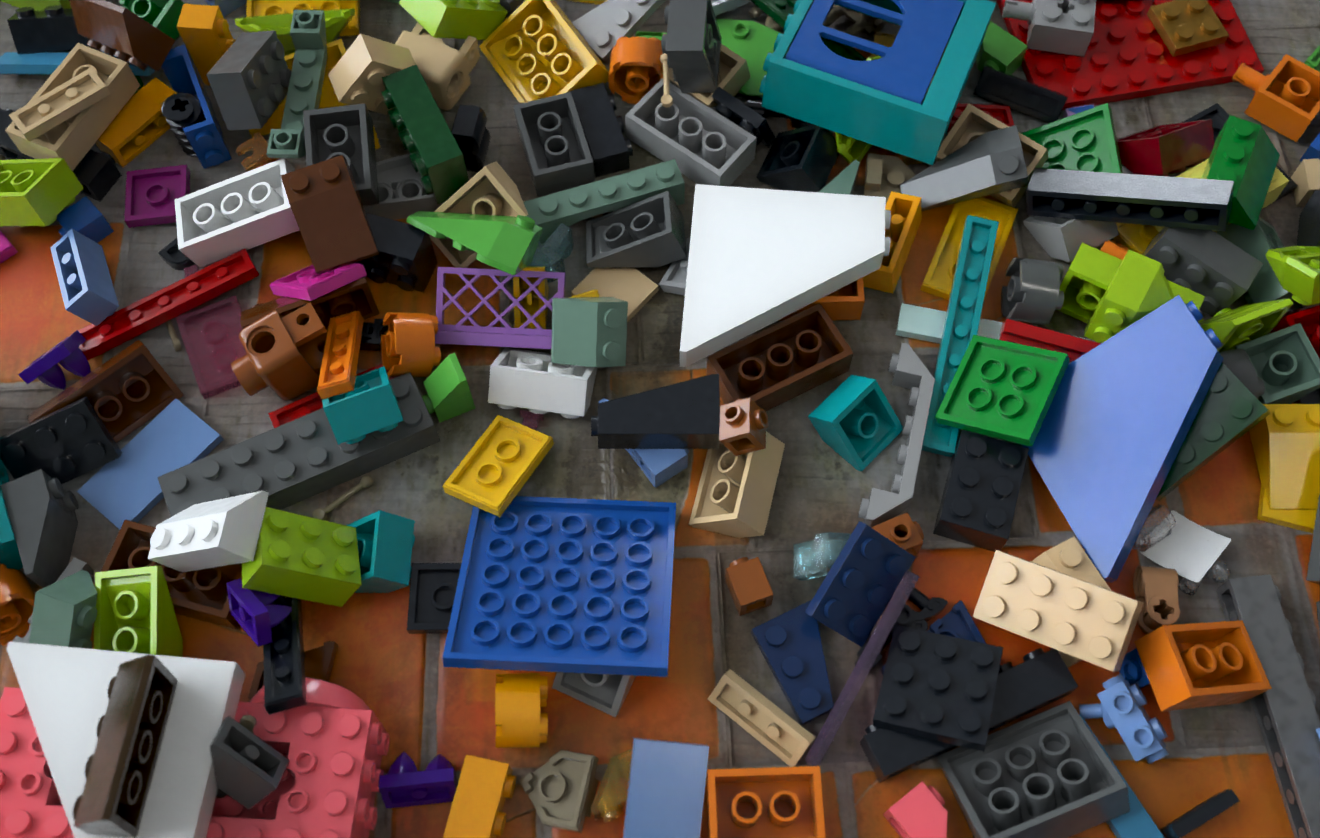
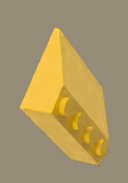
M525 0L479 45L481 51L520 104L608 82V69L554 0Z
M1263 404L1270 414L1250 429L1249 434L1262 489L1265 487L1269 510H1317L1320 494V404Z

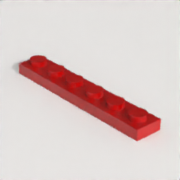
M244 248L114 312L98 326L90 324L78 330L86 339L79 348L87 360H90L259 276V273Z

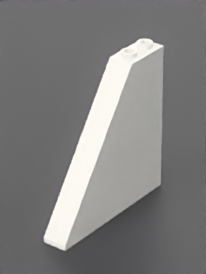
M695 184L680 342V367H688L880 269L883 256H889L890 237H885V229L890 228L891 210H886V197Z
M9 641L7 651L74 838H126L85 833L74 826L73 808L76 799L83 794L87 780L85 777V766L88 758L94 755L98 742L96 734L97 725L101 716L106 714L109 703L108 687L111 679L116 677L120 664L153 654ZM155 655L178 680L137 838H206L218 790L210 745L224 719L228 716L235 719L245 673L237 662Z

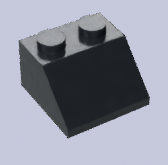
M817 125L778 133L756 178L760 182L781 190L819 192L826 186L827 179L839 155L836 138L828 129Z

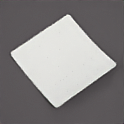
M1172 510L1140 549V553L1160 566L1175 569L1178 575L1198 583L1231 542V538L1210 531Z

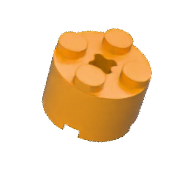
M540 673L496 674L495 748L540 747V743H547L548 713H540V707L547 706V676H540Z

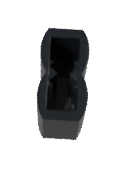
M475 105L458 106L451 130L463 154L466 170L471 172H479L483 168L491 139L490 133L485 127L487 122L486 114L481 107Z

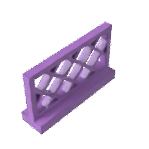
M438 267L436 299L438 332L435 335V344L551 349L552 330L543 329L535 318L547 307L552 311L551 304L553 298H565L566 273L521 270L514 276L499 269ZM446 274H458L466 283L454 296L445 287ZM464 274L475 276L469 281ZM482 275L490 276L498 285L486 297L473 285ZM496 276L508 277L504 279L502 282H500ZM513 277H521L529 285V288L517 299L505 287ZM527 277L539 279L534 284H532V282ZM546 278L558 279V292L548 301L536 287ZM470 287L481 299V302L468 313L457 299ZM500 289L513 301L501 314L488 302ZM531 291H534L545 304L531 316L520 302ZM445 294H446L447 297L450 299V300L447 301L446 303H445ZM454 303L465 317L456 325L444 324V311ZM484 304L497 317L488 326H480L472 317ZM515 306L528 318L519 328H512L503 318ZM467 320H469L474 326H468L463 324ZM499 321H501V323H502L505 327H494V326H495ZM532 322L537 329L526 327Z

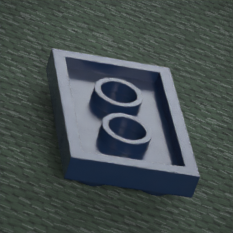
M859 521L805 613L860 647H863L916 557L867 524Z

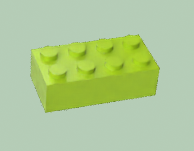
M1082 243L1060 285L1059 291L1064 292V302L1062 308L1058 311L1088 324L1123 260ZM1167 280L1174 297L1179 295L1185 304L1193 301L1198 310L1200 309L1205 296Z

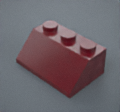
M1212 119L1157 125L1117 139L1121 163L1132 174L1169 176V174L1187 171L1186 167H1194L1210 157L1214 146Z

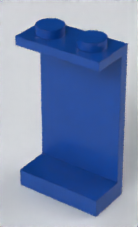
M185 44L170 49L161 66L176 93H189L198 96L206 118L203 122L183 128L200 163L206 169L231 160V154L204 82Z

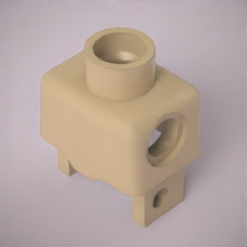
M417 23L411 32L402 31L395 44L410 50L415 64L438 108L451 110L471 85L469 74L480 59L477 38L468 36L461 48L457 50L447 46L441 38L432 37Z

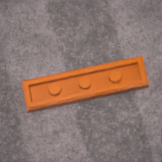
M360 311L343 314L329 320L317 387L321 399L354 390L364 322Z

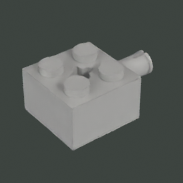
M1005 0L1002 18L1027 21L1029 24L1026 44L1028 49L1084 57L1094 33L1096 0H1032L1031 3Z

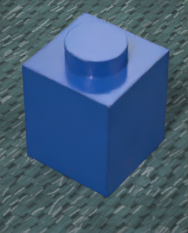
M87 196L57 215V221L62 226L58 232L62 237L68 231L74 229L98 243L114 232L107 220Z

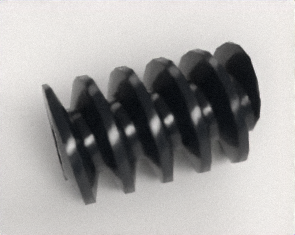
M189 93L173 94L162 103V114L174 132L175 138L183 148V151L189 156L197 157L183 128L206 120L200 101L196 96Z

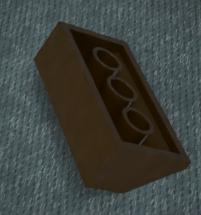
M145 655L120 664L116 677H113L109 683L108 707L106 714L101 716L97 725L96 734L98 742L94 755L88 758L85 766V777L87 780L83 794L76 799L73 808L74 826L87 834L137 838L178 680L155 655Z

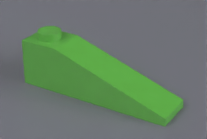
M418 211L409 215L406 221L435 238L452 239V247L460 251L477 252L476 259L480 262L514 276L532 263L543 230L542 227L535 225L533 219L522 215L514 217Z

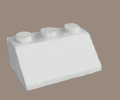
M505 347L490 366L488 403L497 404L502 409L527 408L535 414L561 413L562 417L576 419L580 416L584 417L590 406L598 367L552 363L550 353Z
M258 491L194 504L156 525V529L150 539L151 548L148 559L180 572L253 561L269 493Z

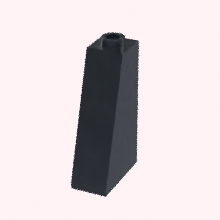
M711 374L598 403V416H591V436H598V449H719V374Z

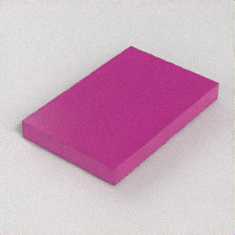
M352 263L317 275L312 264L271 282L270 288L273 295L312 301L366 276L367 273L363 264Z

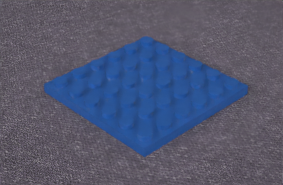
M515 496L501 517L473 506L442 657L444 667L668 677L676 503Z

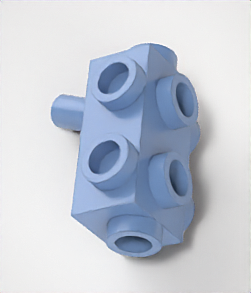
M1122 674L1102 683L1105 690L1096 694L1101 703L1079 705V712L1084 719L1103 718L1108 729L1116 727L1136 762L1145 758L1148 764L1169 754L1163 739L1168 737L1163 726L1156 717L1150 719L1143 705L1147 704V700L1136 683L1131 686L1128 680L1123 678Z

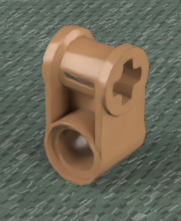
M1140 565L1135 569L1133 578L1136 600L1144 602L1137 624L1146 634L1163 625L1174 624L1180 616L1178 599L1179 578L1175 569Z

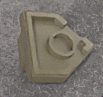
M868 153L863 196L886 197L887 203L891 191L901 193L900 185L916 174L898 156Z
M560 750L549 758L550 761L533 773L529 772L519 782L525 793L528 794L544 825L582 833L585 816H591L599 780L595 778L599 759L594 755Z

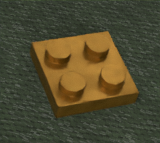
M1174 0L1151 6L1147 13V16L1173 57L1223 44L1229 36L1207 0Z

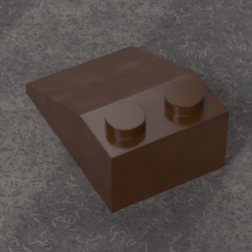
M343 155L280 175L290 207L317 275L379 254L352 171Z

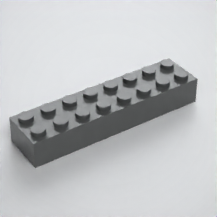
M411 372L390 380L404 421L398 422V426L386 432H379L377 430L368 433L363 440L357 443L347 444L344 442L338 444L325 411L322 408L157 478L171 517L194 504L258 491L269 493L266 507L282 510L438 443L440 438Z

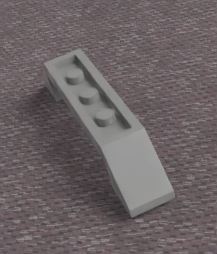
M907 343L901 344L898 354L892 353L888 372L894 373L891 385L911 389L908 406H913L912 416L906 415L902 434L908 435L906 445H900L896 462L902 465L900 475H894L891 492L872 488L869 498H862L858 518L864 519L863 523L870 527L890 520L907 510L914 493L935 378Z

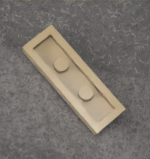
M89 68L16 110L9 116L30 142L111 93L94 70Z
M731 669L724 673L708 698L712 704L790 767L796 766L816 738Z

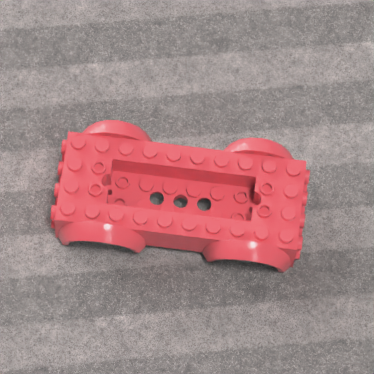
M305 677L307 704L270 715L265 708L263 686L250 702H238L234 720L239 723L244 715L253 716L256 719V725L253 729L254 735L289 759V762L277 789L249 810L229 795L223 798H215L206 838H368L369 831L374 830L377 823L378 810L377 807H374L376 792H380V775H384L380 766L382 755L386 756L389 750V733H386L382 723L362 699L337 684ZM4 687L0 699V838H74L21 688Z

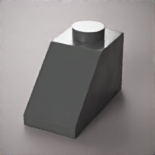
M230 716L224 719L210 745L218 788L248 810L277 789L289 762V759Z

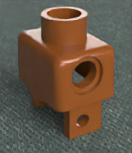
M311 302L285 317L275 309L240 331L239 339L247 354L230 363L232 370L244 390L250 396L270 387L280 399L289 401L318 386L324 353L321 352V348L325 345L327 330ZM309 318L308 323L300 325L301 320Z

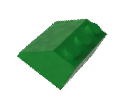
M1232 115L1228 117L1216 138L1202 179L1234 181L1233 205L1228 222L1254 230L1280 154L1261 125Z

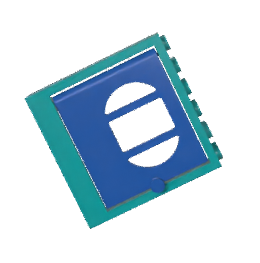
M796 0L793 11L794 15H788L784 25V34H778L773 48L774 53L769 52L764 62L763 70L767 71V75L763 77L759 93L763 94L761 107L933 165L981 48L996 3L988 0ZM835 4L899 25L901 28L892 47H886L826 27L823 24L832 6ZM821 37L881 56L882 58L872 61H856L844 58L831 51L823 43Z

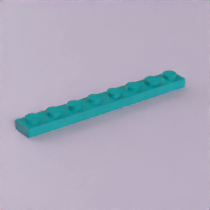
M968 215L965 220L934 373L935 382L922 445L923 451L952 457L955 453L959 428L939 424L935 416L973 335L978 333L999 224L997 221Z

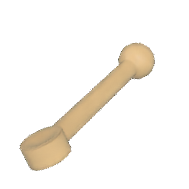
M662 54L660 61L663 64L664 95L661 97V104L663 107L669 108L673 105V98L670 95L669 67L667 54Z

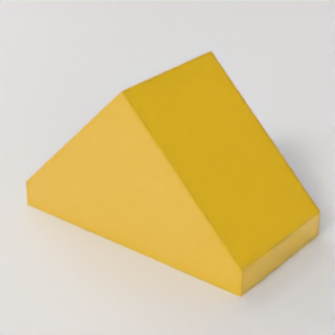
M527 266L522 270L546 272L545 267ZM513 277V296L517 299L529 288V285L521 277ZM527 277L532 282V284H534L539 279ZM546 278L536 288L548 300L549 288ZM531 291L520 302L531 316L545 304L534 291ZM515 306L514 327L519 328L528 318ZM548 307L535 318L543 329H546ZM532 322L526 327L537 329Z

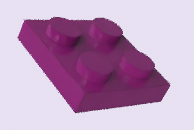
M179 165L126 172L124 222L129 228L176 222L175 199L190 194V170L188 166Z

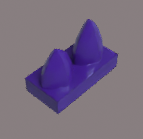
M76 330L34 360L18 375L27 384L37 378L50 387L64 390L66 388V381L59 364L69 372L82 378L91 372L88 360L79 348L86 339Z
M241 579L227 582L230 614L258 647L271 643V628L279 625L286 619L292 610L291 607L272 604L281 595L242 588Z
M402 752L392 763L387 775H380L379 791L386 809L453 802L458 785L454 768L440 754L430 761L424 771H417L411 757Z

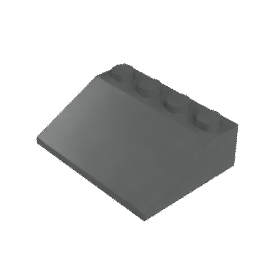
M1070 701L989 734L987 736L985 752L960 746L937 756L938 762L974 838H1068L1130 812L1128 786Z

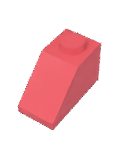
M923 782L919 783L883 814L901 838H946L948 812L943 807L945 804L944 799L934 787L929 786L927 788Z

